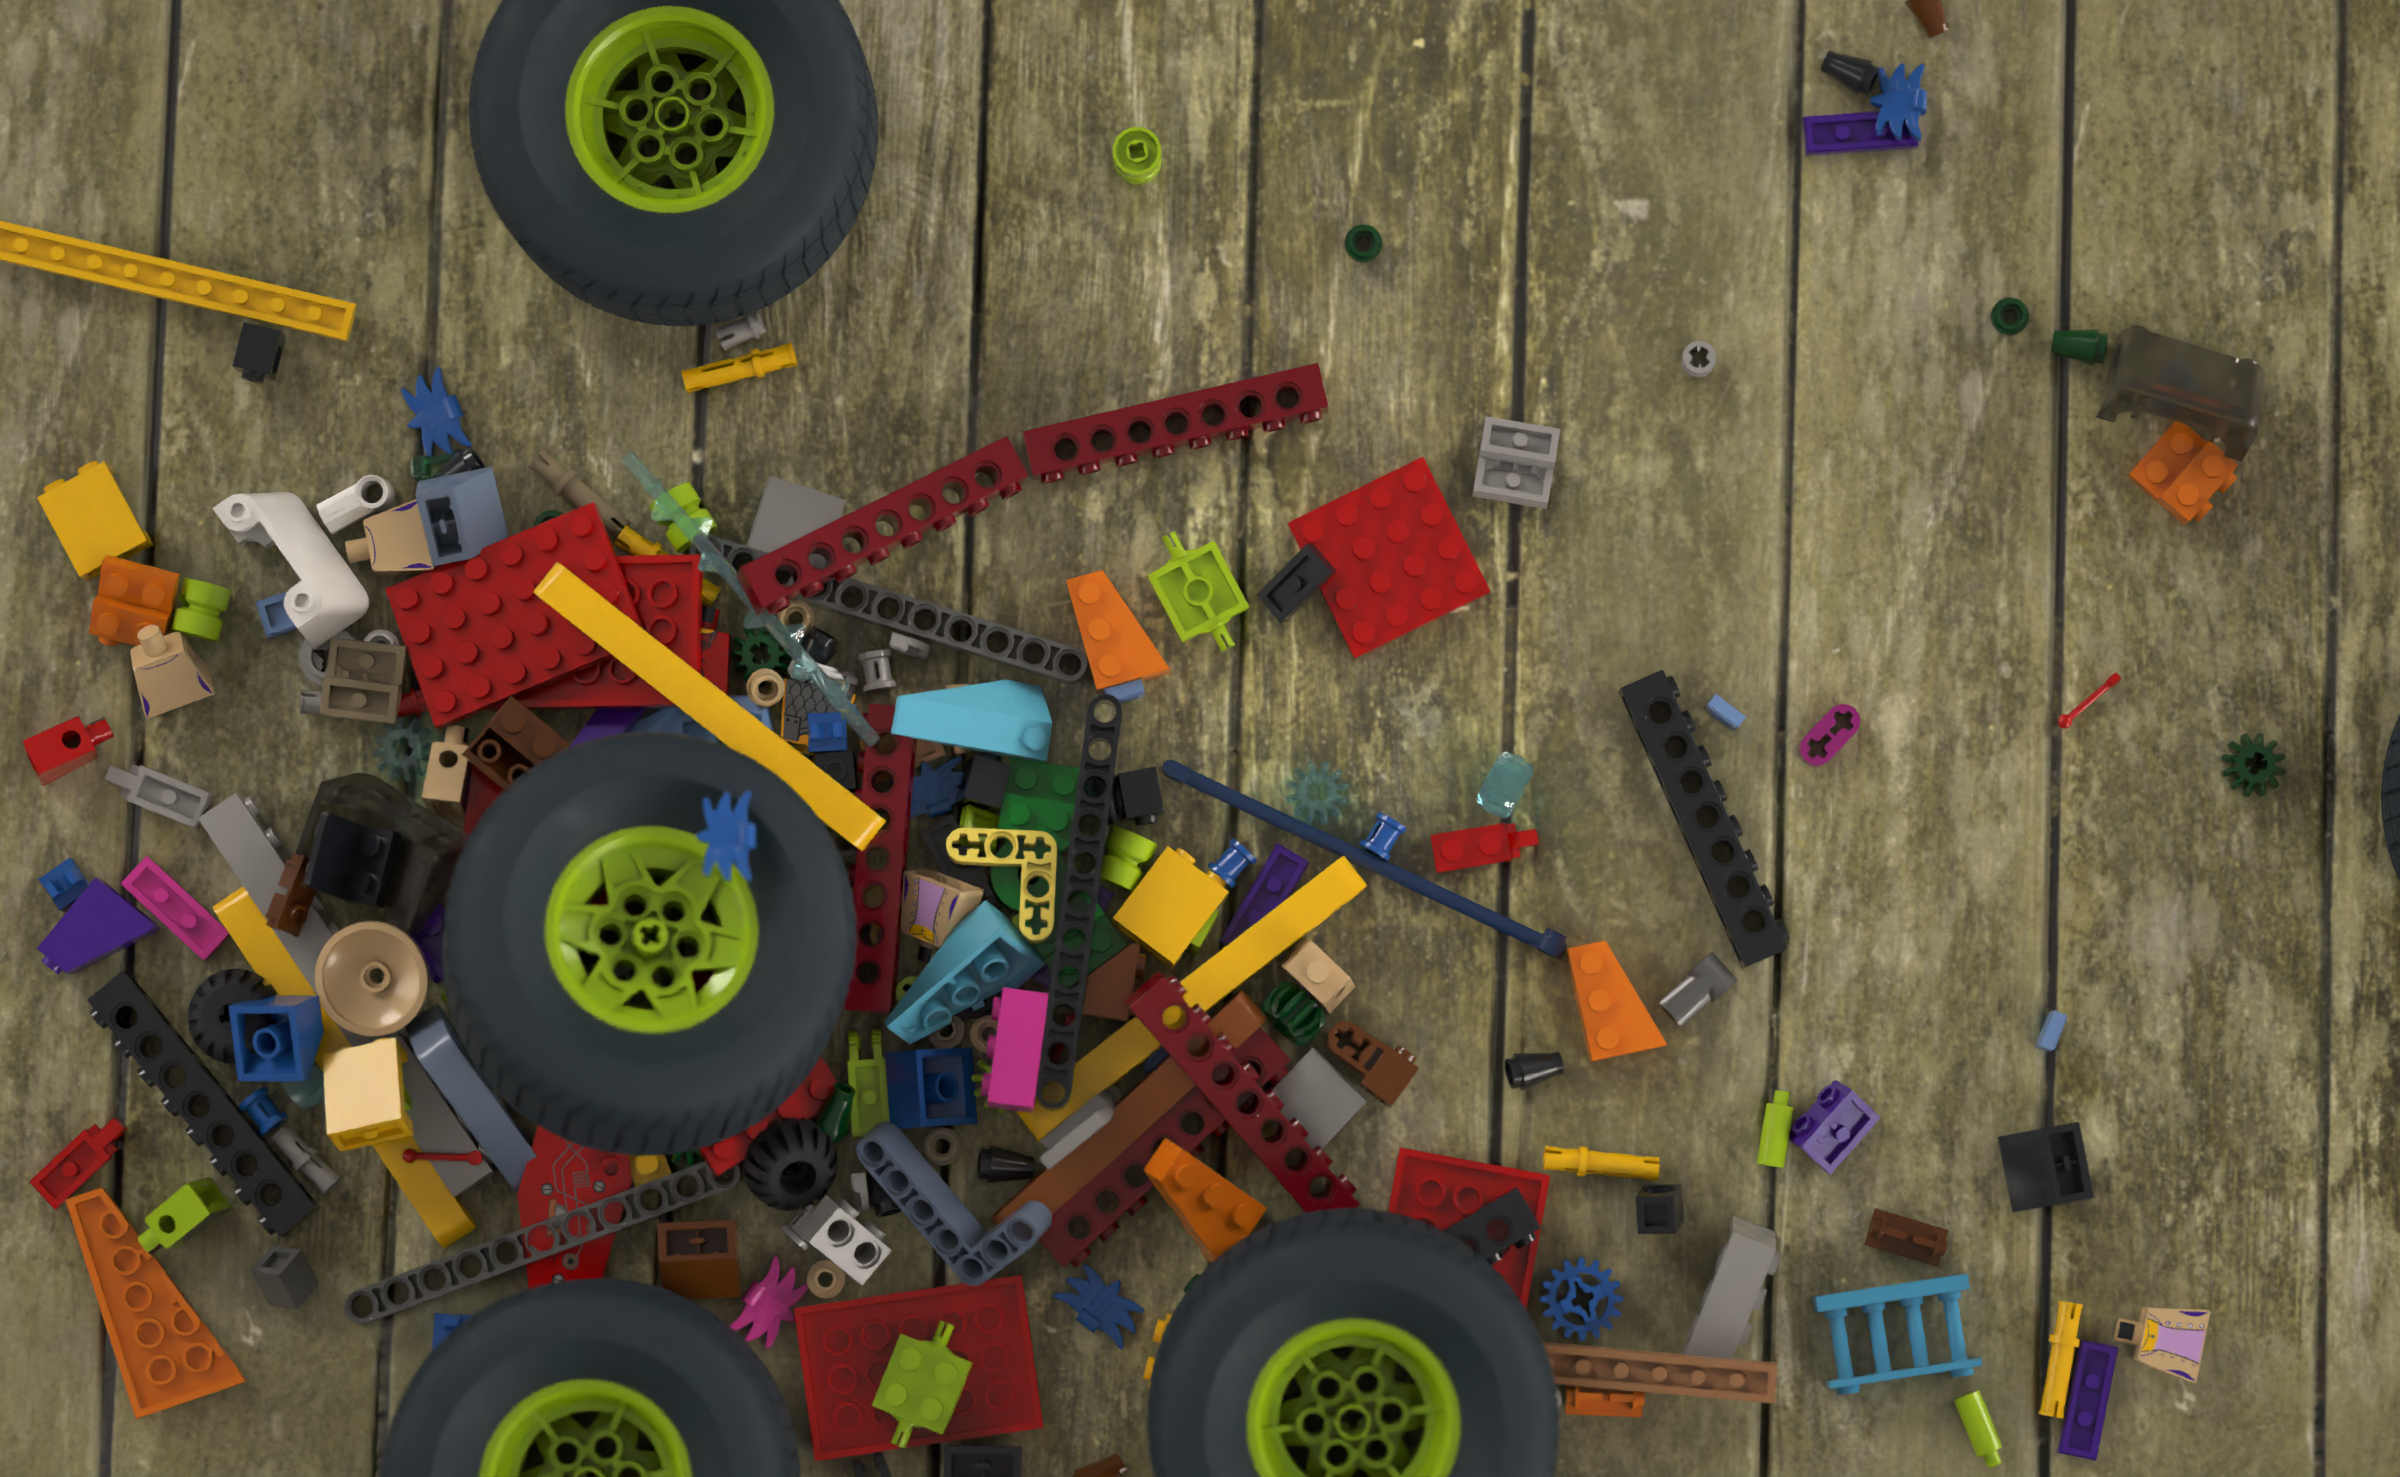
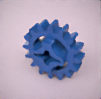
M1578 1257L1576 1267H1572L1568 1260L1563 1261L1564 1271L1561 1273L1552 1268L1550 1273L1555 1278L1552 1283L1542 1282V1286L1548 1289L1549 1293L1539 1297V1301L1549 1304V1308L1542 1313L1543 1317L1553 1316L1555 1318L1551 1328L1555 1330L1561 1325L1565 1327L1563 1335L1565 1338H1569L1573 1331H1577L1579 1341L1585 1340L1587 1331H1590L1595 1338L1600 1337L1598 1328L1601 1325L1611 1330L1613 1326L1608 1318L1610 1315L1617 1317L1621 1315V1312L1614 1308V1303L1623 1301V1297L1614 1295L1613 1291L1621 1285L1620 1281L1609 1282L1607 1279L1611 1275L1612 1270L1607 1268L1599 1272L1598 1260H1594L1590 1267H1586L1583 1257ZM1578 1273L1590 1274L1601 1283L1594 1286L1585 1284ZM1565 1279L1568 1289L1564 1299L1556 1302L1557 1289ZM1574 1282L1582 1293L1589 1292L1591 1294V1299L1586 1301L1588 1307L1586 1309L1589 1316H1587L1586 1311L1580 1305L1573 1306L1571 1302L1576 1297ZM1607 1296L1605 1310L1597 1319L1595 1312L1599 1299ZM1568 1312L1578 1314L1584 1325L1572 1324L1564 1319L1562 1315Z

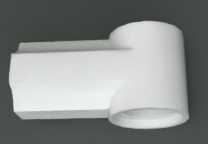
M367 475L362 477L357 484L316 506L323 523L333 535L377 511L380 512L388 509L395 499V491L389 481L377 475ZM379 483L383 489V496L378 502L370 503L366 496L367 490L372 484Z

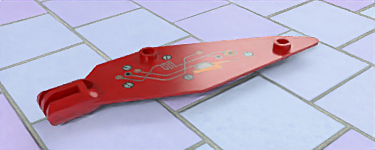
M538 1126L531 1147L537 1157L527 1162L517 1194L521 1229L629 1190L632 1182L629 1155L588 1148L563 1139ZM620 1202L609 1203L604 1210L606 1220L611 1224H619L624 1205ZM595 1207L590 1209L589 1212L596 1220L597 1232L605 1230V1228L598 1219V1208ZM575 1215L568 1222V1231L574 1237H584L590 1231V1222L585 1216ZM561 1221L554 1222L553 1226L560 1235V1245L567 1244L569 1241L562 1233ZM542 1224L532 1228L527 1238L529 1247L533 1245L539 1251L550 1249L554 1243V1235L548 1230L550 1226ZM616 1231L526 1264L528 1287L532 1288L569 1280L602 1278ZM522 1234L525 1259L532 1257V1254L526 1246L525 1234Z

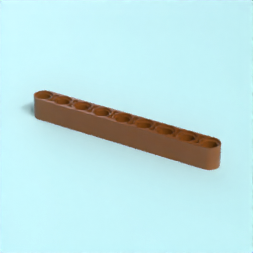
M1240 990L1210 1016L1212 1021L1207 1026L1215 1036L1222 1032L1235 1048H1238L1268 1017L1243 990ZM1195 1035L1188 1041V1052L1195 1053L1203 1048L1205 1044L1203 1035ZM1168 1054L1116 1102L1113 1116L1108 1123L1051 1169L1048 1170L1044 1167L998 1209L990 1220L997 1225L1029 1201L1043 1203L1048 1207L1053 1216L1196 1085Z

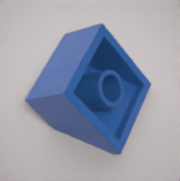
M319 995L269 996L261 1000L237 1002L229 1006L238 1081L308 1080L324 1033ZM271 1013L272 1019L277 1020V1022L258 1030L254 1034L253 1046L257 1053L253 1055L245 1047V1014Z
M972 1048L919 1049L885 1053L890 1123H893L899 1129L978 1124L976 1096L974 1094L975 1082L972 1081V1075H974Z

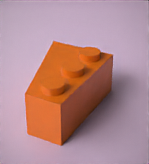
M1103 570L1066 580L1097 694L1103 693L1105 688L1137 679L1146 681L1170 674L1169 666Z
M1606 940L1565 950L1589 1063L1667 1046L1666 1041Z

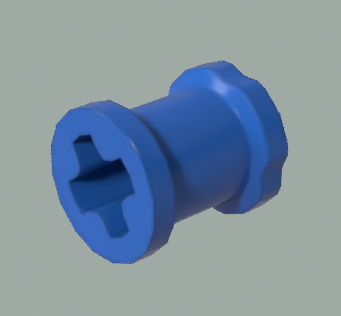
M1378 812L1375 817L1377 819L1366 840L1361 839L1359 846L1370 854L1388 862L1391 858L1389 855L1391 848L1399 835L1404 834L1407 828L1391 817Z
M1234 838L1229 841L1230 847L1215 863L1210 862L1207 865L1231 889L1236 885L1234 880L1249 864L1254 865L1258 861Z
M266 1086L256 1090L238 1106L240 1111H246L260 1128L258 1133L261 1137L275 1130L289 1117L286 1111L281 1112L267 1095L269 1090Z

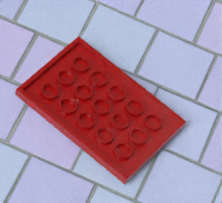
M589 503L481 549L479 555L471 559L443 564L436 567L435 570L426 571L385 588L435 728L442 729L502 704L510 696L514 698L614 657L533 592L556 562L567 568L643 628L596 503Z
M700 554L616 556L643 629L700 673L703 557ZM616 657L515 698L528 710L679 708ZM504 703L487 709L485 711H497L504 705Z
M1022 1275L990 1279L978 1286L962 1283L794 1308L815 1461L902 1449V1447L891 1443L900 1421L890 1413L872 1406V1403L900 1334L919 1341H932L940 1320L955 1326L946 1348H949L956 1356L973 1362V1365L945 1435L925 1427H914L906 1448L1044 1428Z

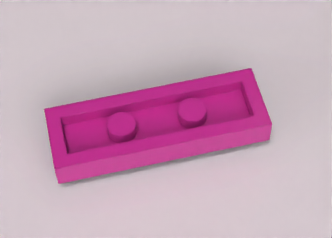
M146 856L120 883L203 961H207L231 936L221 922L149 856Z

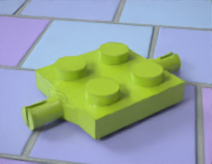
M1176 531L1169 533L1175 547H1173L1168 535H1165L1161 540H1163L1172 558L1163 567L1148 574L1147 578L1179 639L1184 643L1200 634L1212 633L1220 648V652L1227 650L1221 636H1223L1230 649L1235 646V643L1231 639L1225 625L1232 617L1248 610L1249 605L1218 546L1213 540L1198 549L1185 551Z
M940 1320L932 1341H919L900 1334L872 1403V1406L890 1413L900 1421L891 1443L906 1448L914 1427H925L945 1435L973 1365V1362L956 1356L949 1348H946L953 1328H955L954 1325Z

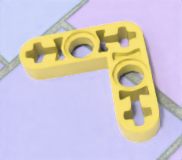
M958 828L952 831L947 837L946 850L949 858L956 864L1022 867L1019 914L1020 933L1025 940L1031 943H1043L1048 940L1054 928L1057 845L1053 836L1047 832L1032 830ZM960 837H967L968 844L980 845L979 837H987L984 844L986 857H978L979 849H968L966 855L961 856L958 849L952 848V845L959 843ZM997 838L1009 840L1013 846L1011 854L1005 858L994 856L990 850L992 842ZM1017 839H1025L1024 847H1035L1036 841L1042 840L1045 847L1051 848V852H1045L1043 859H1037L1035 852L1023 851L1024 859H1016L1019 852ZM1035 877L1044 878L1049 884L1048 893L1038 898L1030 895L1027 891V884L1031 879ZM1026 903L1036 906L1049 904L1048 910L1041 907V922L1047 923L1048 926L1047 928H1041L1038 935L1032 934V928L1025 927L1026 923L1033 920V907L1026 909Z

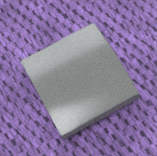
M1486 416L1472 497L1547 509L1560 429Z
M768 476L746 546L770 553L841 518L846 500L806 486ZM819 554L809 556L810 564L813 567L825 569L826 560L823 556Z
M1314 1048L1272 1090L1285 1105L1280 1112L1286 1119L1290 1121L1295 1117L1307 1130L1309 1135L1304 1140L1312 1149L1318 1145L1323 1149L1368 1101L1355 1086ZM1271 1120L1278 1127L1277 1121Z
M1107 1089L1094 1096L1041 1139V1142L1048 1151L1039 1158L1048 1170L1111 1120L1114 1113V1100L1111 1092Z

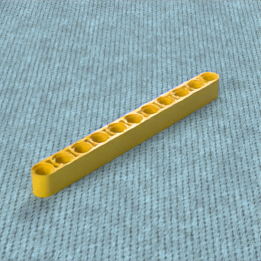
M555 563L533 591L538 597L728 747L756 760L778 775L803 798L818 818L861 851L865 849L886 822L874 810L560 563Z
M1342 856L1183 979L1180 983L1187 993L1182 997L1190 1007L1197 1003L1205 1013L1352 900L1368 885L1348 859ZM1178 1006L1167 1008L1163 1014V1022L1165 1024L1175 1023L1180 1017V1008ZM1134 1017L1075 1063L1071 1098L1065 1108L1059 1111L1046 1110L1040 1105L1036 1094L1033 1113L1015 1112L1039 1142L1094 1096L1109 1089L1162 1046L1137 1017ZM1053 1082L1044 1087L1042 1095L1047 1102L1057 1103L1064 1098L1065 1090L1062 1085Z
M244 886L213 906L218 918L256 974L265 978L262 982L264 986L271 984L278 993L275 996L317 995L273 929L266 926L267 920ZM320 1003L324 1033L315 1061L323 1072L322 1054L334 1052L341 1047L352 1046ZM413 1136L372 1145L444 1250L477 1228L460 1199L453 1197L429 1160H416L410 1164L403 1160L402 1154L408 1148H412L416 1152H423Z

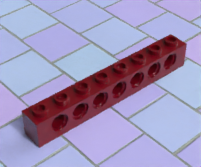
M1315 363L1022 432L1033 479H1041L1042 484H1049L1065 479L1064 473L1078 470L1079 475L1093 474L1101 471L1100 465L1115 462L1116 467L1127 466L1137 463V456L1152 453L1153 458L1166 457L1174 454V448L1189 445L1190 450L1200 449L1212 445L1211 439L1226 436L1227 441H1234L1248 437L1249 430L1263 427L1264 433L1284 429L1286 427L1285 422L1300 419L1301 424L1316 422L1323 419L1322 413L1328 412L1329 405L1319 364ZM1283 391H1291L1297 396L1298 403L1293 408L1285 409L1277 403V396ZM1248 399L1257 401L1261 406L1260 413L1255 417L1244 416L1239 409L1243 401ZM1210 408H1217L1223 412L1224 420L1216 426L1208 425L1202 417L1204 412ZM1175 416L1182 417L1188 424L1187 429L1181 434L1170 433L1166 429V423L1170 418ZM1136 425H1143L1150 430L1151 435L1147 441L1136 443L1129 437L1130 430ZM1102 433L1110 435L1114 440L1113 446L1104 452L1098 451L1092 446L1094 437ZM1070 442L1077 448L1075 456L1070 460L1059 459L1055 454L1059 444Z
M1008 436L740 567L736 577L757 616L766 611L769 612L770 616L777 614L791 605L788 600L800 594L804 599L809 598L824 589L823 583L833 578L837 582H841L856 574L858 571L855 567L867 561L870 566L882 562L891 555L889 550L899 545H902L903 549L910 548L924 539L922 534L932 529H935L937 533L942 532L957 523L955 518L968 512L970 517L979 514L990 506L988 501L998 496H1001L1002 500L1015 496L1023 490L1020 485L1024 483L1029 475ZM980 472L987 474L992 480V486L983 487L979 485L975 479V474ZM942 490H954L959 496V502H947L942 495ZM909 506H921L925 510L927 518L923 520L915 519L909 512ZM879 521L889 523L893 528L894 534L892 536L881 535L876 529V523ZM842 539H855L860 545V551L856 553L847 551L843 546ZM812 554L823 556L827 562V568H814L810 564L809 556ZM781 570L789 572L794 579V584L790 586L780 584L775 577V573Z
M869 704L868 713L863 712L861 718V735H866L865 751L860 750L858 755V773H863L862 789H856L855 796L876 813L886 810L890 815V824L885 830L878 831L863 851L851 843L852 849H857L856 865H850L848 874L850 886L854 888L853 901L856 914L857 939L853 973L844 1001V1009L849 1011L891 1014L896 1003L901 942L903 876L907 868L917 739L894 735L897 741L895 750L888 755L880 753L878 743L883 736L891 734L896 705ZM881 773H891L894 780L892 788L885 793H879L875 787L876 778ZM883 848L887 853V862L882 868L873 869L869 864V856L873 850ZM879 886L884 892V900L879 906L870 907L866 902V893L870 888ZM876 924L881 930V938L875 945L868 946L863 941V931L867 926ZM872 962L878 969V976L874 982L865 984L861 981L859 972L864 964Z
M1158 971L1124 1000V1003L1305 1213L1328 1209H1354L1360 1205L1353 1197V1194L1358 1191L1343 1173L1339 1177L1335 1176L1329 1169V1166L1333 1163L1331 1158L1319 1145L1312 1149L1304 1140L1309 1135L1307 1130L1295 1117L1290 1121L1286 1119L1280 1112L1285 1106L1271 1089L1265 1093L1256 1084V1081L1261 1078L1246 1060L1241 1064L1238 1063L1231 1054L1236 1050L1235 1046L1222 1032L1216 1036L1207 1026L1212 1021L1197 1003L1190 1007L1182 997L1187 993L1186 989L1173 975L1166 979ZM1171 1006H1178L1180 1008L1179 1019L1173 1024H1165L1163 1022L1165 1010ZM1195 1035H1203L1205 1038L1203 1048L1195 1053L1188 1052V1041ZM1221 1063L1228 1064L1229 1073L1227 1077L1221 1081H1214L1212 1079L1213 1069ZM1244 1092H1252L1254 1097L1252 1104L1246 1109H1238L1236 1105L1238 1097ZM1270 1120L1277 1121L1278 1128L1276 1133L1271 1137H1262L1261 1128L1264 1123ZM1292 1149H1301V1160L1296 1165H1286L1285 1158L1287 1153ZM1317 1177H1325L1326 1186L1323 1191L1317 1194L1310 1193L1311 1182Z
M1261 1027L1231 1053L1239 1064L1246 1060L1254 1062L1259 1066L1261 1078L1256 1081V1084L1260 1088L1267 1082L1274 1087L1290 1072L1285 1066L1291 1061L1290 1058ZM1226 1063L1219 1064L1212 1071V1079L1214 1081L1225 1079L1229 1073V1065ZM1195 1086L1052 1216L1051 1226L1040 1237L1039 1241L1063 1268L1069 1263L1076 1268L1092 1253L1087 1247L1099 1237L1105 1242L1120 1228L1116 1223L1117 1219L1126 1211L1133 1216L1148 1202L1144 1195L1154 1184L1148 1177L1144 1185L1140 1187L1130 1186L1125 1179L1126 1170L1130 1166L1141 1165L1145 1168L1154 1155L1153 1148L1155 1143L1165 1138L1171 1140L1196 1158L1205 1150L1200 1143L1211 1133L1218 1138L1230 1127L1229 1123L1198 1087ZM1242 1093L1237 1099V1108H1248L1253 1102V1093ZM1189 1113H1197L1204 1120V1128L1197 1135H1189L1182 1128V1120ZM1103 1191H1113L1119 1197V1206L1112 1213H1104L1097 1206V1198ZM1078 1216L1088 1219L1091 1225L1089 1235L1083 1239H1076L1069 1233L1070 1221Z

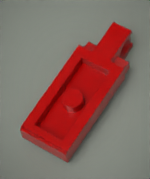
M1500 823L1430 835L1436 873L1509 862L1514 858L1521 857L1519 848L1539 844L1536 829L1516 832L1515 823Z
M112 1118L102 1129L96 1124L89 1129H84L35 1175L29 1183L54 1210H58L66 1203V1199L71 1198L113 1158V1155L119 1150L114 1142L128 1128L119 1118Z

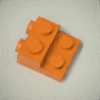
M2177 418L2127 477L2183 525H2186L2192 518L2199 522L2213 507L2208 501L2217 490L2224 494L2238 477L2232 472L2237 468L2238 464L2210 440L2206 442L2181 419Z
M106 555L101 565L98 595L92 604L89 634L98 636L99 642L108 646H115L121 642L134 646L141 645L137 634L142 628L149 625H157L163 636L171 634L172 630H170L176 607L180 574Z

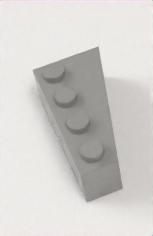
M1732 1216L1728 1227L1730 1229L1729 1242L1720 1248L1713 1272L1715 1277L1713 1280L1710 1279L1706 1285L1699 1307L1701 1312L1694 1317L1681 1354L1737 1359L1733 1357L1738 1344L1745 1346L1753 1324L1747 1322L1752 1309L1759 1311L1767 1289L1761 1286L1766 1274L1773 1276L1780 1260L1781 1254L1775 1252V1231L1737 1216Z

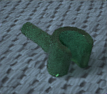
M459 449L454 450L452 454L444 453L431 457H414L410 462L411 479L431 478V466L446 463Z

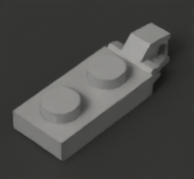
M132 764L129 773L110 765L104 778L123 787L119 796L126 798V801L198 830L201 826L198 818L207 812L213 794L144 766L139 767Z

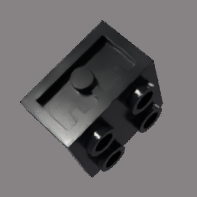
M323 811L319 824L316 827L310 860L306 866L304 885L349 903L384 908L403 834L393 830L362 826L331 812Z

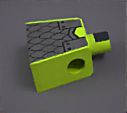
M211 1177L189 1182L146 1216L145 1222L150 1228L138 1237V1241L150 1255L156 1253L163 1246L166 1249L180 1246L230 1210L232 1205Z

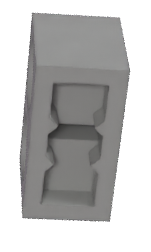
M826 1195L798 1227L797 1231L810 1244L859 1284L863 1285L892 1251L882 1241L886 1234L870 1220L865 1225L856 1219L859 1212L843 1198L837 1204ZM839 1220L837 1228L828 1232L829 1226ZM866 1242L864 1249L854 1254L856 1247Z

